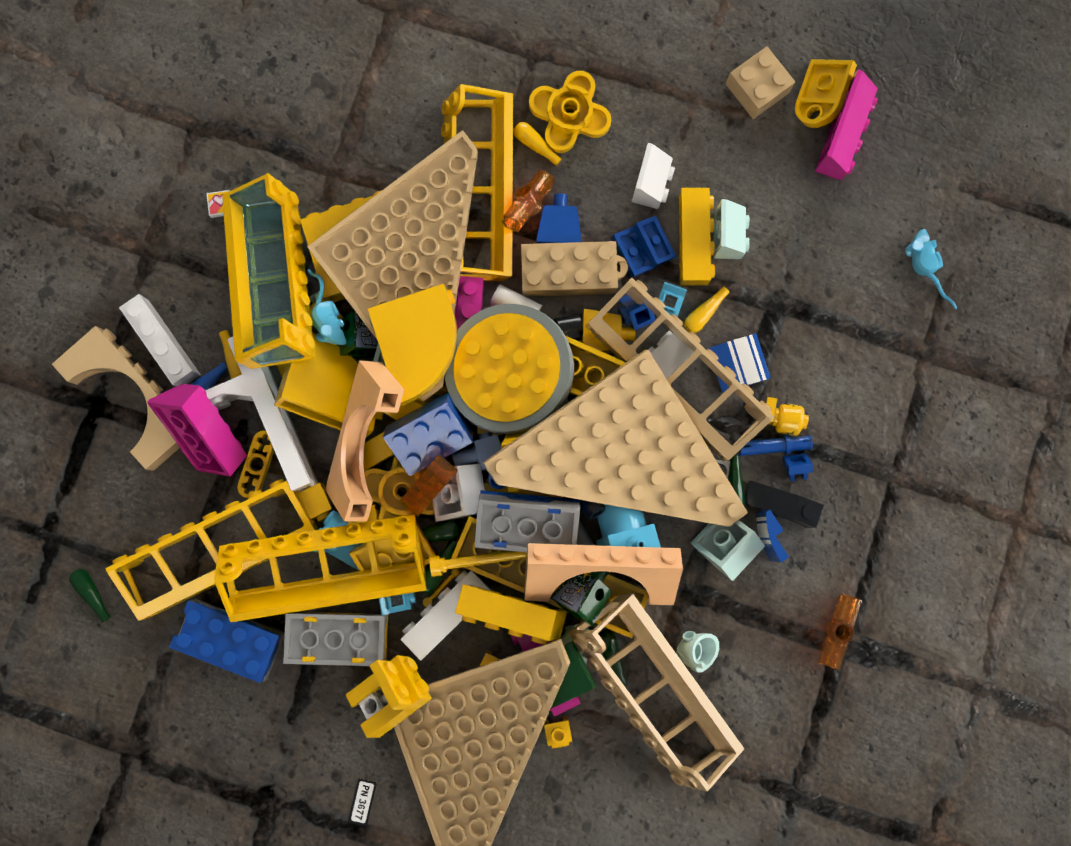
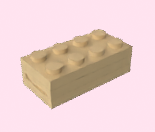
M616 241L521 244L523 296L616 294L618 280L624 278L628 270L626 260L621 256H617ZM617 264L620 265V272L617 271Z

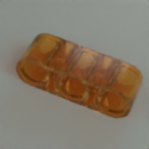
M439 454L401 498L400 502L415 515L419 516L456 474L458 469Z

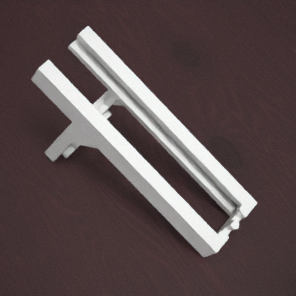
M231 337L227 340L235 356L234 340ZM237 362L242 375L205 390L206 396L218 410L229 407L231 405L230 402L236 399L254 401L291 491L299 490L301 492L318 484L288 411L274 406L279 389L269 366L250 369Z

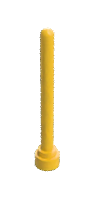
M502 551L445 560V557L434 556L429 557L430 571L432 577L441 576L448 569L527 558V552Z

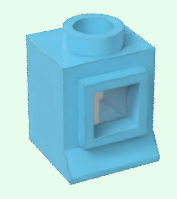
M664 282L658 299L664 303V309L670 315L674 314L678 317L687 289Z
M415 592L379 598L382 615L412 609L413 603H416Z

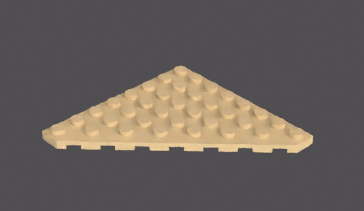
M463 130L307 246L376 339L368 308L440 284H444L447 290L451 289L455 302L457 300L478 156L477 148ZM456 303L452 304L454 314ZM445 375L432 390L420 397L423 402L444 388Z
M649 350L642 351L482 462L495 483L502 486L730 527L748 513Z
M562 639L427 684L429 687L428 692L432 699L394 727L435 846L492 845L570 665Z

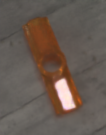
M538 170L528 185L522 186L515 192L514 197L516 200L503 216L502 223L506 228H509L512 232H518L530 216L536 215L542 210L543 203L541 201L553 187L555 181L552 174L547 173L545 170Z
M840 593L832 620L826 626L827 635L818 663L840 670L848 643L854 637L853 627L862 600ZM839 625H842L844 627V634L838 638L835 631Z

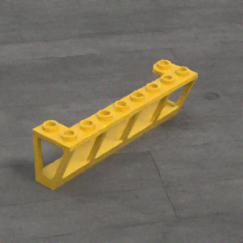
M460 84L442 103L441 112L444 114V123L441 128V135L444 137V144L456 135V116L463 107L491 108V142H472L477 149L491 150V186H473L472 193L491 195L490 232H466L465 238L490 239V270L463 267L462 259L461 273L472 274H460V276L480 277L484 281H504L512 277L513 93ZM465 92L496 98L493 100H465Z
M280 479L271 483L270 489L264 492L257 490L247 495L248 500L241 503L234 501L226 505V510L219 514L216 511L202 517L204 521L196 525L194 522L186 524L180 528L181 532L175 535L169 533L158 538L159 543L153 546L146 544L135 549L136 554L129 557L123 555L112 561L113 565L105 569L138 621L149 619L216 586L214 582L216 569L181 586L159 551L198 533L217 564L218 552L205 529L243 511L257 537L265 539L266 536L252 514L250 507L271 497H279L284 494L288 495L304 524L302 528L289 534L319 530L315 520L309 519L298 495L299 490H296L294 493V491H291L288 481ZM152 555L173 589L144 604L129 570L144 562L143 559ZM269 558L243 562L241 573L268 561ZM117 572H124L137 603L131 596L130 592L122 582Z
M415 514L219 546L214 582L230 622L427 590L426 572ZM391 538L393 550L397 553L413 552L415 562L380 568L377 564L373 541ZM367 542L371 569L330 575L325 549ZM318 550L323 577L290 583L281 582L276 557ZM269 558L274 585L241 591L236 590L234 580L241 575L243 562ZM225 582L227 583L229 598L223 585Z

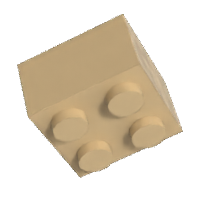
M766 46L730 72L726 86L752 119H755L788 95L796 82L768 46Z

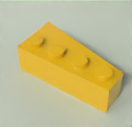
M469 584L462 585L455 614L462 615L461 620L476 624V621L479 620L485 622L484 627L493 630H499L500 627L509 629L508 634L522 637L523 634L532 636L531 641L540 644L560 639L567 614L562 609L552 610L547 605L534 602L528 603L521 598L509 595L503 596L502 593Z

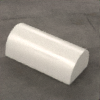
M501 284L496 289L490 302V306L520 304L538 311L542 308L541 304Z

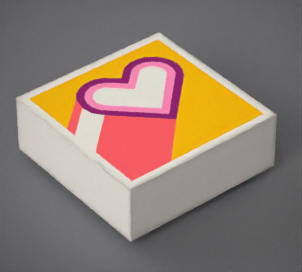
M230 190L206 193L208 211L211 218L224 216L222 195Z

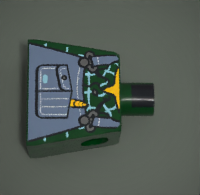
M351 306V313L341 319L344 326L340 329L344 333L346 344L340 345V356L374 358L378 341Z
M597 571L574 576L566 580L551 596V599L569 614L593 626L611 595V590L603 583L609 572Z

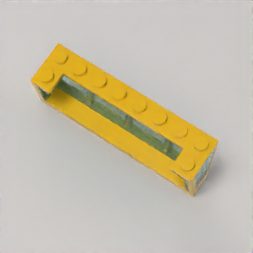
M267 173L222 195L235 361L250 369L315 358V342L311 327L313 323L310 317V298L307 291L308 279L305 273L306 260L303 254V237L300 228L301 218L298 210L299 199L295 192L290 191L281 181L276 180Z

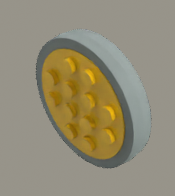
M500 304L479 311L466 320L458 329L456 349L452 362L445 373V382L448 393L457 409L476 426L500 434L522 433L529 431L563 406L573 384L574 359L565 334L547 315L520 304Z

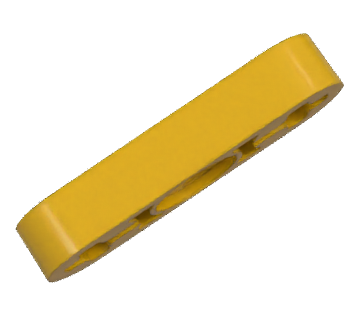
M259 431L253 437L238 482V492L248 498L247 495L262 490L274 454L271 441L270 445H265L263 449L267 456L255 453L256 450L261 451L263 444L259 443L260 438L264 439L268 435L266 431ZM255 458L263 460L264 465L260 471H254L251 467V462ZM248 472L253 475H260L259 479H253L252 485L255 486V490L249 491V494L247 489L244 488L245 483L249 484L252 477L247 476Z

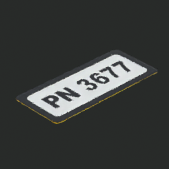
M358 779L348 819L349 823L367 826L377 786L376 782Z

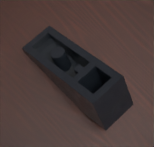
M749 481L745 493L746 505L762 511L771 510L773 515L807 528L817 527L824 507L823 504L754 481Z

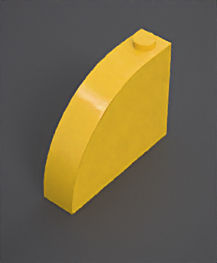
M444 284L368 308L386 368L404 389L400 405L415 401L432 390L443 378L452 362L457 343V324L452 304L456 302L452 290H447Z
M312 332L315 342V358L286 364L274 406L341 430L358 363L351 356H340L339 346L318 341L316 334ZM291 348L289 356L300 355L301 353ZM376 413L369 424L366 437L373 432Z

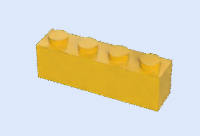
M681 188L678 195L680 285H708L711 278L715 277V265L711 264V255H714L715 244L714 241H711L710 233L714 232V218H710V210H713L714 197L710 196V188Z

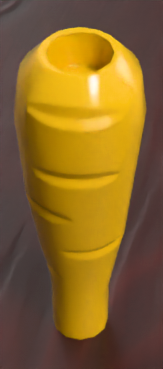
M519 122L516 125L514 136L520 142L541 156H544L555 166L561 162L562 159L550 149L545 140L531 125L526 122Z
M722 287L715 295L696 308L685 319V329L688 332H699L715 313L723 299L730 293L729 290Z
M227 330L221 331L219 336L224 347L227 368L231 379L242 375L227 340L231 337Z

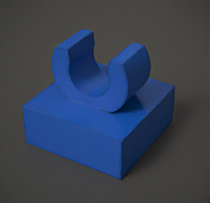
M806 453L783 456V466L791 482H794L795 474H801L803 480H807L808 473L813 472V463Z

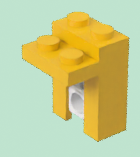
M397 655L391 661L376 660L369 665L373 674L346 694L351 707H356L359 704L367 719L361 724L366 738H380L432 699L428 692L429 687L427 683L421 679L417 671L418 666L416 662L408 656ZM375 702L377 704L376 711L374 709Z

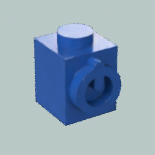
M628 295L621 297L619 300L621 306L617 308V312L622 316V322L625 326L631 325L634 330H638L656 320L654 313L644 303L639 305Z

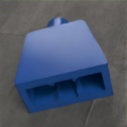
M554 194L553 205H545L543 207L537 244L582 242L578 210L575 206H567L568 196L566 194Z

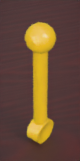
M452 569L451 575L430 597H426L423 600L425 607L429 604L432 605L434 598L454 577H458L461 574L460 569Z

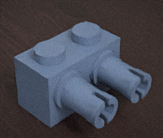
M492 432L479 435L478 440L474 441L475 445H473V448L452 454L455 466L480 464L483 473L487 472L482 462L502 449L498 435H492Z

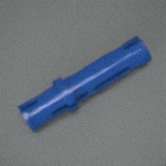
M784 435L783 438L749 441L740 449L739 455L777 452L791 454L792 451L812 450L813 441L810 442L812 436L790 437L789 435Z

